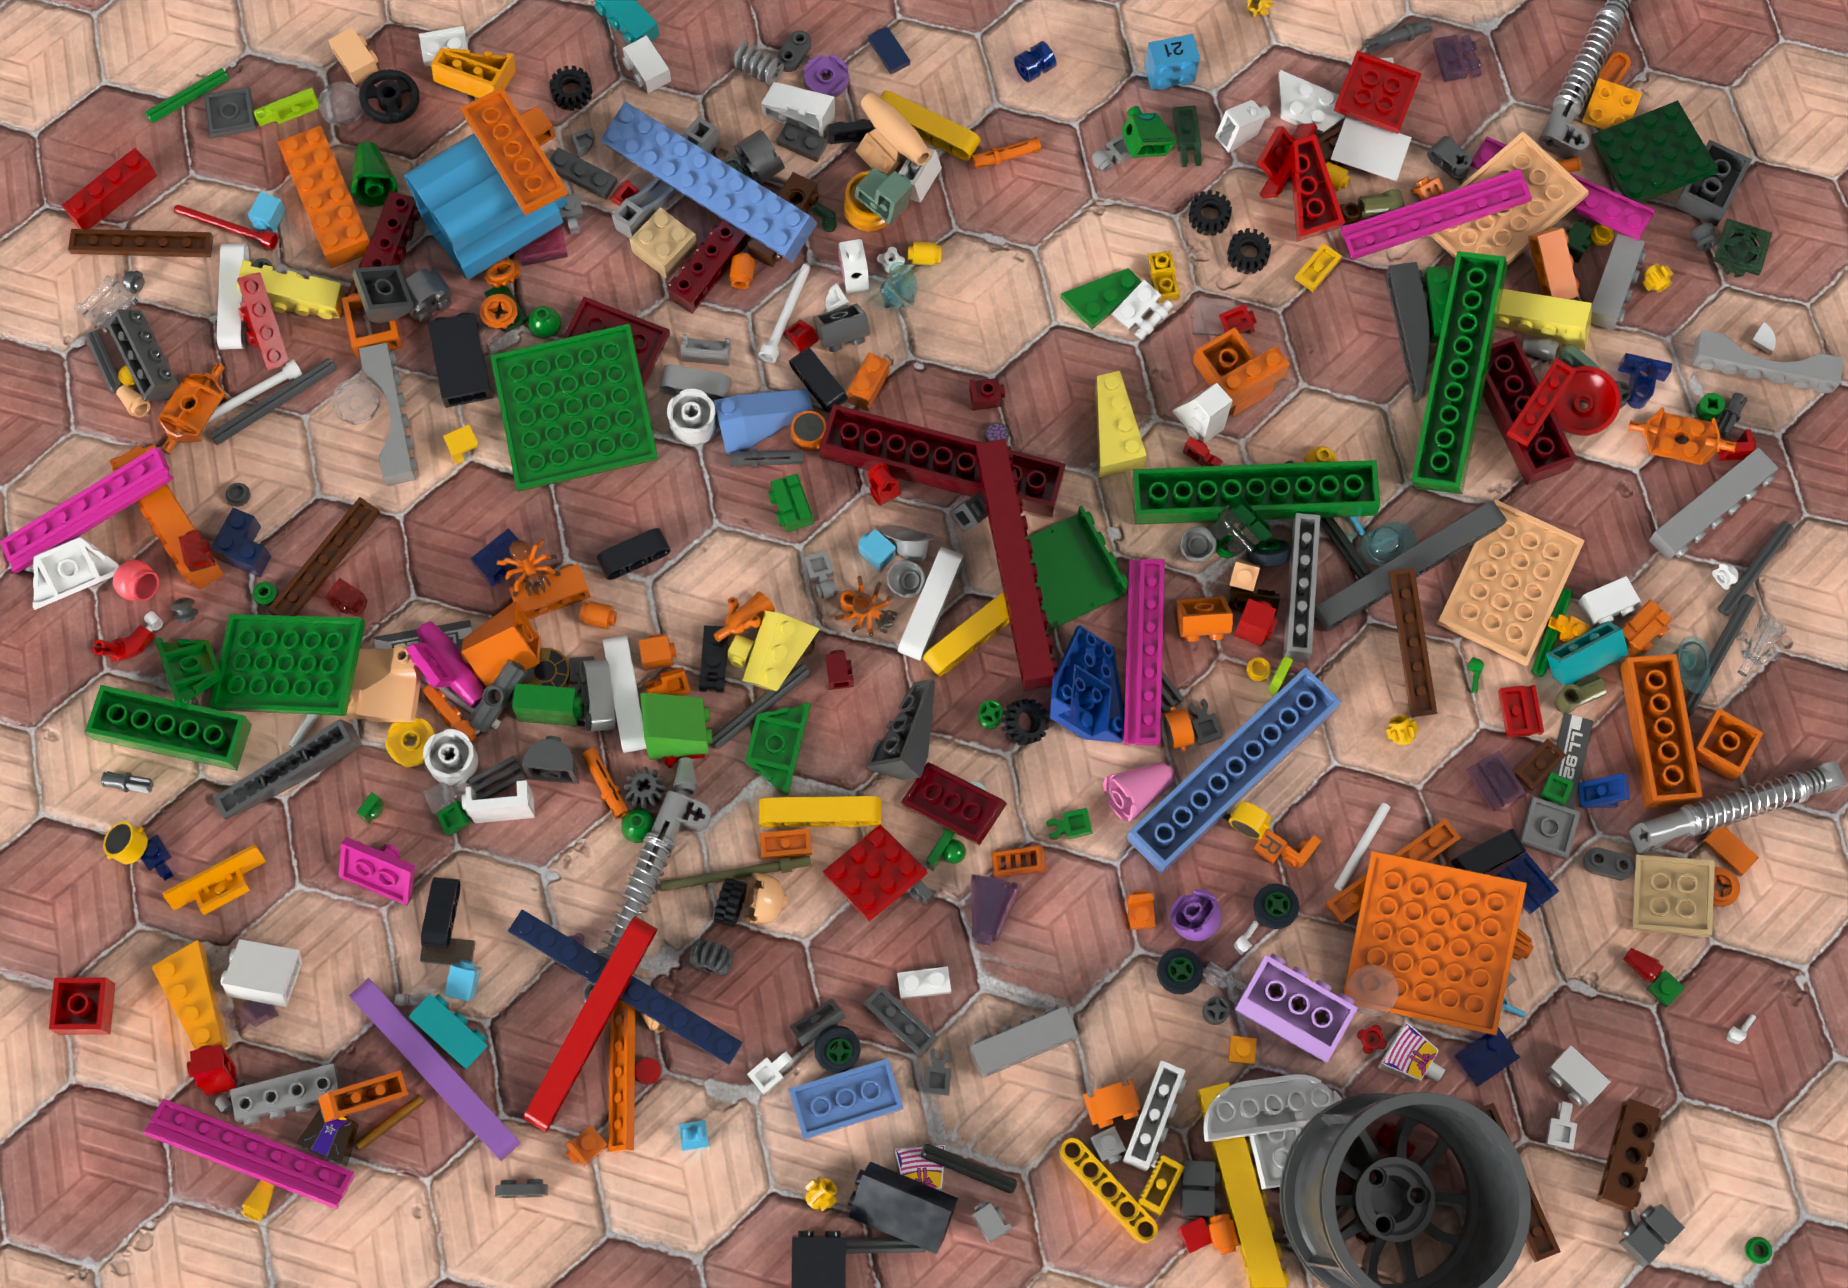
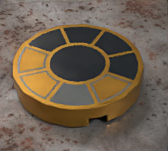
M541 648L539 664L527 669L528 673L522 681L524 684L566 687L570 679V667L566 657L555 649Z

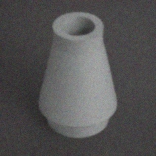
M1552 338L1524 339L1522 349L1524 353L1545 361L1549 359L1555 360L1558 341H1553Z
M684 757L678 760L673 788L676 793L687 797L695 794L698 784L693 759Z

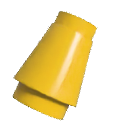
M260 1180L259 1184H257L243 1203L241 1214L249 1219L261 1222L262 1218L267 1215L275 1185Z

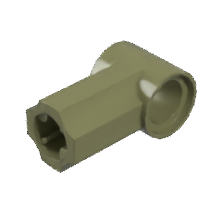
M1391 189L1381 195L1360 196L1358 199V206L1362 217H1374L1405 207L1399 189Z
M1596 675L1579 683L1566 685L1556 696L1555 706L1562 713H1571L1575 708L1607 694L1606 684L1602 678ZM1565 695L1571 697L1573 702H1569Z

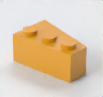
M441 48L431 63L435 83L477 98L483 97L501 87L505 90L516 72L513 53H506V56L492 55V52L485 51L484 54H477L465 49Z

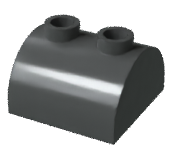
M399 265L354 268L352 277L366 316L370 321L376 323L393 321L406 315L414 305Z
M857 303L813 316L820 342L824 349L829 348V352L843 349L842 344L850 341L852 345L862 344L865 342L864 337L870 335L867 315Z
M546 736L545 740L534 743L526 751L522 767L529 780L579 784L578 767L570 750L561 742L560 737Z

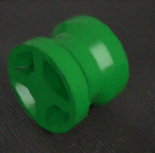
M1716 393L1704 395L1696 406L1697 416L1701 420L1712 422L1713 418L1717 419L1725 408L1724 399Z
M987 700L980 705L978 721L982 727L994 729L1001 724L1003 708L1000 703L994 700Z

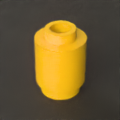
M1327 162L1326 166L1334 190L1340 192L1342 188L1346 189L1351 179V176L1348 175L1349 170Z
M913 241V245L908 246L907 259L912 260V265L934 266L935 264H940L941 245H936L935 242Z

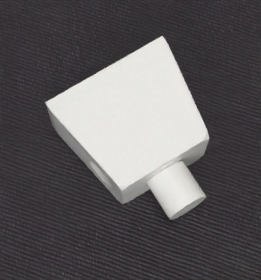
M1252 100L1225 111L1215 137L1229 153L1259 134L1264 121L1270 117V111L1265 105L1259 107Z

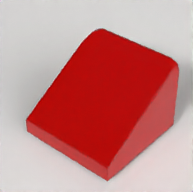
M626 180L620 184L609 199L620 206L626 198L634 196L640 191L630 181Z
M801 319L783 333L784 337L799 352L810 348L819 340L814 328Z
M1203 1216L1178 1228L1189 1254L1212 1243L1211 1235Z

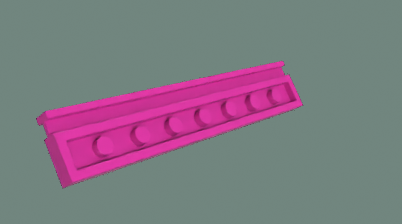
M1486 136L1484 143L1481 144L1472 158L1470 166L1479 170L1507 145ZM1570 173L1589 191V195L1571 211L1639 241L1655 214L1654 209Z
M1520 168L1341 227V234L1343 235L1350 259L1354 260L1531 202L1532 196Z
M158 447L152 448L2 539L0 543L8 562L12 565V572H21L34 564V555L79 537L172 481L174 478L168 471L170 469L162 449Z
M1129 559L1124 745L1161 746L1165 559Z
M164 1098L150 1119V1124L144 1130L146 1136L335 1209H338L341 1199L344 1198L355 1177L353 1171Z

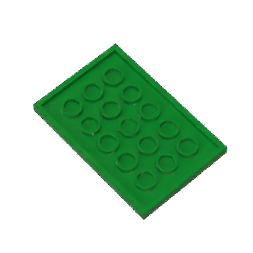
M230 614L218 665L222 679L214 684L209 708L221 711L346 716L366 621L362 618Z

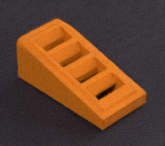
M1041 845L991 852L994 877L1047 872L1045 852ZM1032 854H1036L1037 865L1033 866ZM1021 855L1026 856L1027 867L1022 866ZM1011 856H1015L1016 868L1012 869ZM1001 857H1005L1006 870H1002Z

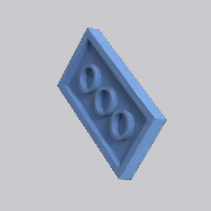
M889 1058L789 1088L803 1140L904 1109Z

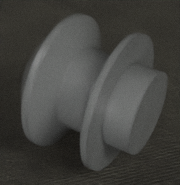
M191 598L176 600L170 607L172 611H177L174 619L181 621V623L194 620L198 614V609L191 607L195 600Z

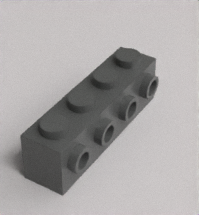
M116 310L106 325L143 399L169 400L179 387V384L142 310Z

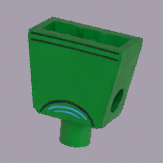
M1139 106L1131 107L1127 111L1129 118L1122 127V133L1130 156L1132 158L1166 156L1177 141L1158 114L1142 113Z

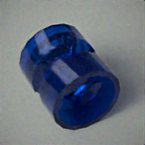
M1040 41L1030 47V52L1026 50L1014 57L1015 67L1022 79L1027 83L1040 77L1041 72L1047 73L1057 65L1053 51L1044 41Z

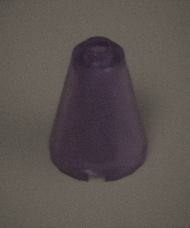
M972 874V937L977 938L976 943L991 946L992 941H998L1022 884Z

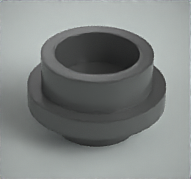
M136 270L129 271L126 274L123 286L129 293L135 294L143 288L145 283L143 273Z
M243 483L231 484L226 491L227 501L236 507L245 505L251 497L250 489Z

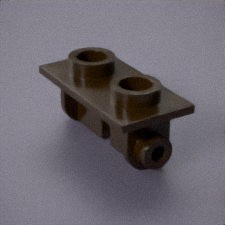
M1231 587L1228 605L1230 609L1244 611L1248 599L1257 602L1265 601L1272 608L1276 609V616L1280 594L1275 593L1274 590L1258 589L1257 594L1250 590Z

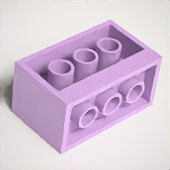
M1273 953L1270 957L1265 955L1234 1010L1317 1059L1328 1063L1358 1007L1353 1005L1355 1000L1343 993H1339L1338 996L1330 992L1332 987L1320 980H1317L1315 983L1307 979L1309 974L1296 966L1293 970L1284 966L1286 961ZM1277 984L1281 996L1272 998L1268 988L1269 986L1274 987ZM1301 998L1302 1005H1304L1303 1010H1293L1292 999L1297 1000ZM1325 1012L1326 1022L1317 1024V1018L1314 1017L1315 1013Z

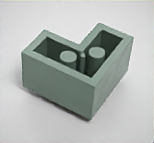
M874 167L856 186L854 197L891 225L908 207L913 185L906 176L898 174L895 170L888 176Z

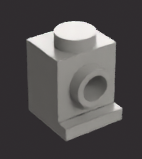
M988 1199L974 1208L976 1212L972 1217L988 1244L1012 1230L1010 1223L1004 1225L1003 1221L1006 1218L998 1206L994 1208Z

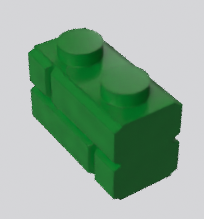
M798 474L786 476L770 483L771 491H768V496L771 504L777 505L779 512H776L775 515L779 526L784 525L786 532H791L814 523L813 515Z

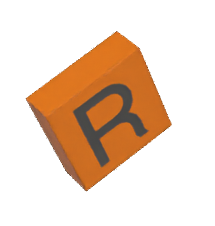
M1267 829L1262 839H1259L1252 851L1271 864H1274L1288 842Z

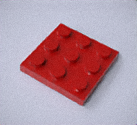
M1357 51L1333 111L1398 134L1422 73Z
M881 824L822 871L824 876L869 922L928 874L925 867Z

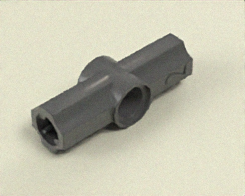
M512 659L507 661L492 685L484 690L482 700L468 719L470 725L484 733L488 732L503 708L512 702L515 683L520 684L528 673L524 666ZM497 690L501 694V699L499 702L495 699V693Z

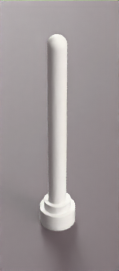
M805 263L801 266L769 342L762 345L758 356L766 362L775 363L778 358V343L810 272L809 264Z
M293 359L285 363L286 366L282 368L283 371L219 405L208 422L286 379L291 380L301 376L302 372L295 360Z

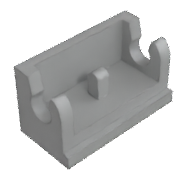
M683 334V344H681L680 348L682 361L729 366L732 342L730 338H725V342L690 339L687 334Z

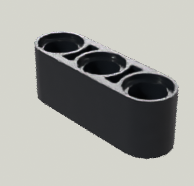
M807 348L789 360L794 373L825 412H831L833 404L840 406L848 400L843 388L812 349Z
M654 528L602 551L597 555V560L606 579L613 580L665 557L670 553L671 549L661 529Z
M1510 829L1459 855L1451 861V864L1454 868L1485 874L1526 852V849L1514 829Z
M433 877L421 932L422 946L449 948L460 896V879Z

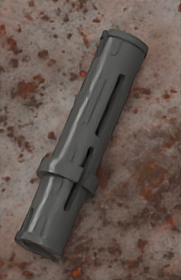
M1425 18L1413 24L1406 23L1402 28L1366 39L1364 43L1369 45V47H1366V50L1370 54L1405 40L1412 41L1416 36L1432 32L1433 26H1426L1432 24L1429 18Z
M752 449V451L731 452V467L753 466V468H758L761 465L803 464V449L757 451V449ZM785 456H790V458L769 459V457H785ZM765 457V459L744 460V458Z

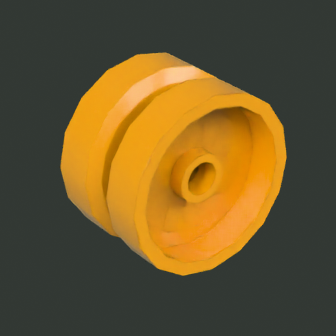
M870 171L860 172L851 178L847 183L843 203L844 216L849 224L858 230L866 232L878 231L888 224L854 197L856 186Z

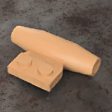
M869 93L864 96L860 105L876 129L866 133L855 150L858 155L872 169L875 167L878 171H882L888 176L900 164V154L918 166L925 164L930 159L931 152L916 129L892 105L875 93Z

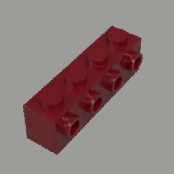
M392 191L389 192L360 268L399 265L400 261L404 260L406 245L413 238L414 224L421 217L414 197Z
M722 220L718 226L715 225L706 242H702L697 247L694 257L684 263L682 272L678 277H674L668 285L670 300L693 314L731 266L732 257L741 253L747 246L746 234L725 220Z

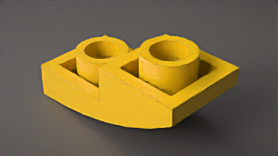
M1171 251L1148 254L1152 286L1162 295L1158 302L1178 300L1180 292L1175 277L1176 269Z

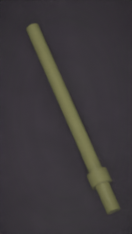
M810 856L793 859L784 857L779 858L780 861L661 881V892L725 881L726 878L749 877L753 873L792 872V869L811 866Z

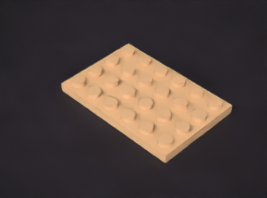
M1523 131L1457 189L1521 168L1522 175L1531 193L1532 201L1431 234L1430 236L1455 260L1457 251L1505 256L1507 265H1509L1530 246L1528 235L1551 228L1589 195V191Z
M1495 499V504L1503 513L1507 522L1474 543L1438 619L1437 625L1527 666L1585 540Z

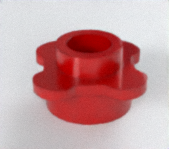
M1373 1025L1372 1028L1366 1030L1361 1029L1357 1033L1358 1039L1363 1044L1362 1050L1366 1054H1371L1376 1049H1385L1387 1046V1041L1383 1039L1382 1028L1379 1025ZM1370 1037H1373L1375 1040L1371 1042Z

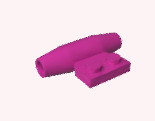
M432 621L424 623L416 631L421 643H412L406 649L412 657V662L420 668L425 675L426 681L434 688L450 686L471 708H476L483 698L485 689L481 681L476 677L473 667L470 663H466L463 660L459 648Z

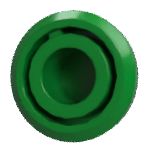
M540 306L531 312L528 318V326L535 336L547 338L558 332L561 326V318L553 308Z
M638 808L625 814L621 823L624 837L633 843H643L646 833L652 830L655 818L649 811Z

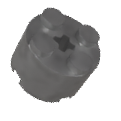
M761 129L733 146L742 166L745 169L748 168L752 180L758 184H762L785 169L780 156L777 157L776 149Z
M431 267L432 271L428 272L425 268L412 274L405 280L414 305L409 313L421 323L428 321L432 317V313L438 309L443 311L452 304L450 300L452 290L437 269Z

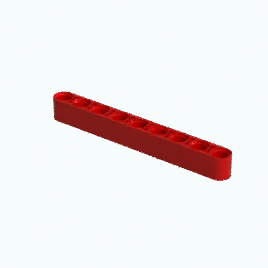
M636 916L631 919L523 1117L525 1121L545 1132L550 1128L658 930L656 927Z

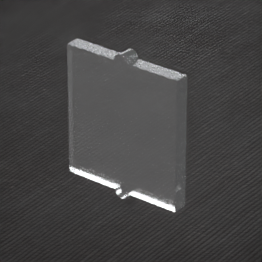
M1194 298L1193 313L1191 314V319H1193L1192 334L1209 336L1224 334L1225 331L1219 319V314L1234 309L1235 300Z

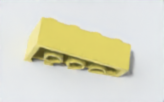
M242 261L239 277L260 272L273 311L278 313L294 312L300 316L317 315L323 319H340L343 307L342 298L346 295L340 282L314 276L304 279L297 272L288 270L286 274L274 271L272 266L263 265L261 269L252 267L250 261Z
M1503 289L1496 326L1542 339L1552 338L1553 341H1558L1560 344L1574 345L1578 349L1585 351L1591 329L1592 303Z
M1116 371L1097 376L1095 402L1098 478L1144 467L1147 455L1121 372Z

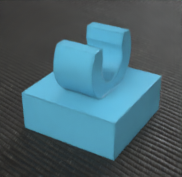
M705 1120L679 1124L683 1152L709 1148Z

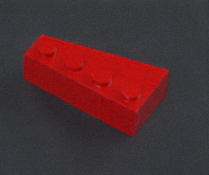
M1316 134L1294 141L1290 147L1296 241L1299 242L1339 229L1345 221Z

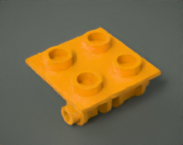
M1598 78L1582 123L1604 130L1632 119L1642 92Z

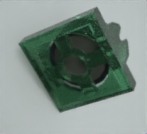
M1727 218L1713 262L1720 263L1726 275L1731 272L1735 273V278L1744 276L1746 272L1759 276L1763 268L1772 232Z

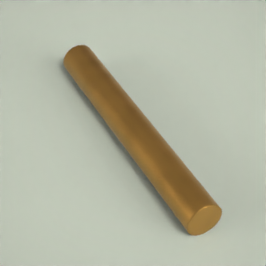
M418 1094L354 1143L360 1151L425 1103V1100Z

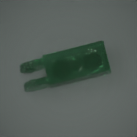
M1196 106L1173 107L1172 114L1178 152L1180 151L1181 167H1187L1188 157L1186 151L1194 150L1195 165L1201 166L1202 144Z

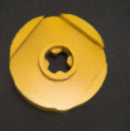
M415 718V722H394L390 726L387 740H385L387 752L395 762L402 764L404 767L423 764L425 762L423 757L424 746L428 739L435 734V731L422 718ZM408 736L412 738L417 737L418 739L412 747L410 745L405 746Z

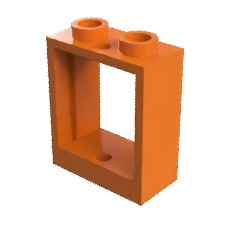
M353 293L348 297L342 298L351 346L356 358L360 357L359 348L386 342L390 350L403 348L397 319L389 321L390 331L357 338L352 310L364 308L359 293Z

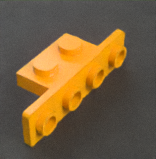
M253 844L164 891L163 896L173 910H177L196 900L203 915H206L249 892L250 889L244 874L264 864L266 860L258 847Z

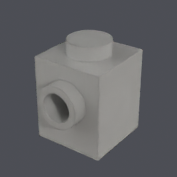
M1115 1126L1089 1139V1144L1096 1158L1102 1164L1107 1162L1109 1166L1122 1160L1121 1155L1124 1154L1126 1149Z

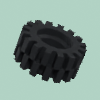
M573 65L572 69H569L568 66H564V71L561 68L557 69L558 75L553 73L552 79L549 82L553 101H556L558 107L562 105L564 110L570 107V111H574L575 106H577L578 110L582 109L581 104L583 103L586 106L588 104L587 99L591 100V94H593L588 73L584 72L580 67L577 71L576 66ZM569 83H576L580 86L579 90L574 93H565L562 89Z
M1208 190L1207 195L1202 191L1200 196L1196 195L1194 201L1192 200L1188 215L1189 223L1192 222L1191 227L1193 229L1198 227L1197 232L1199 234L1203 230L1205 231V236H1208L1209 232H1212V236H1214L1217 231L1222 233L1224 228L1228 227L1232 207H1230L1231 202L1229 200L1226 201L1224 194L1219 197L1220 192L1216 191L1215 195L1212 194V190ZM1211 207L1218 211L1219 216L1215 219H1208L1202 215L1201 211L1203 208Z
M1246 228L1245 233L1239 230L1237 235L1234 234L1232 236L1227 251L1228 262L1232 261V268L1237 266L1238 272L1244 269V274H1248L1249 270L1252 271V274H1255L1257 269L1261 271L1267 265L1271 244H1268V237L1264 239L1265 234L1263 232L1258 235L1257 229H1254L1252 233L1250 228ZM1250 245L1257 249L1258 254L1255 257H1246L1241 254L1240 248Z
M1034 699L1012 702V704L1006 706L1008 710H1004L1002 713L1006 717L1001 718V723H1005V726L1001 728L1002 731H1008L1005 737L1007 739L1012 738L1010 742L1018 743V745L1032 744L1042 740L1041 737H1045L1047 734L1044 730L1049 729V725L1045 724V722L1049 721V717H1044V714L1048 713L1047 710H1041L1040 708L1043 705L1036 703ZM1021 713H1026L1031 720L1029 731H1024L1020 726L1019 716Z
M730 878L725 879L722 890L719 893L717 906L715 907L714 922L735 927L745 900L747 883Z

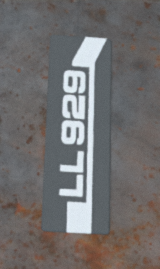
M470 620L438 625L453 640L459 650L462 649L463 638L472 633ZM417 629L374 637L375 649L394 648V645L410 646L412 643L421 642L416 634Z
M1564 713L1557 747L1566 756L1551 772L1574 782L1567 802L1564 807L1574 810L1579 789L1578 783L1581 780L1593 721Z

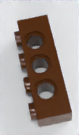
M792 172L778 195L807 214L811 206L814 207L819 199L817 183ZM793 201H800L801 203H799V204H793L792 202H793ZM751 238L747 244L748 254L752 258L772 268L777 261H781L783 256L754 238Z
M1628 1099L1622 1103L1598 1191L1597 1202L1625 1212L1633 1210L1634 1207L1639 1205L1641 1192H1638L1640 1183L1645 1181L1648 1173V1167H1645L1647 1157H1651L1655 1143L1652 1142L1654 1132L1659 1130L1661 1118L1658 1117L1660 1109L1633 1099ZM1633 1125L1641 1128V1138L1634 1135L1632 1131ZM1627 1149L1635 1154L1636 1159L1634 1163L1626 1158ZM1620 1174L1628 1178L1629 1185L1627 1188L1620 1184Z

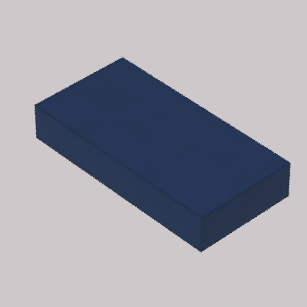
M888 26L868 36V41L890 74L910 65V59Z

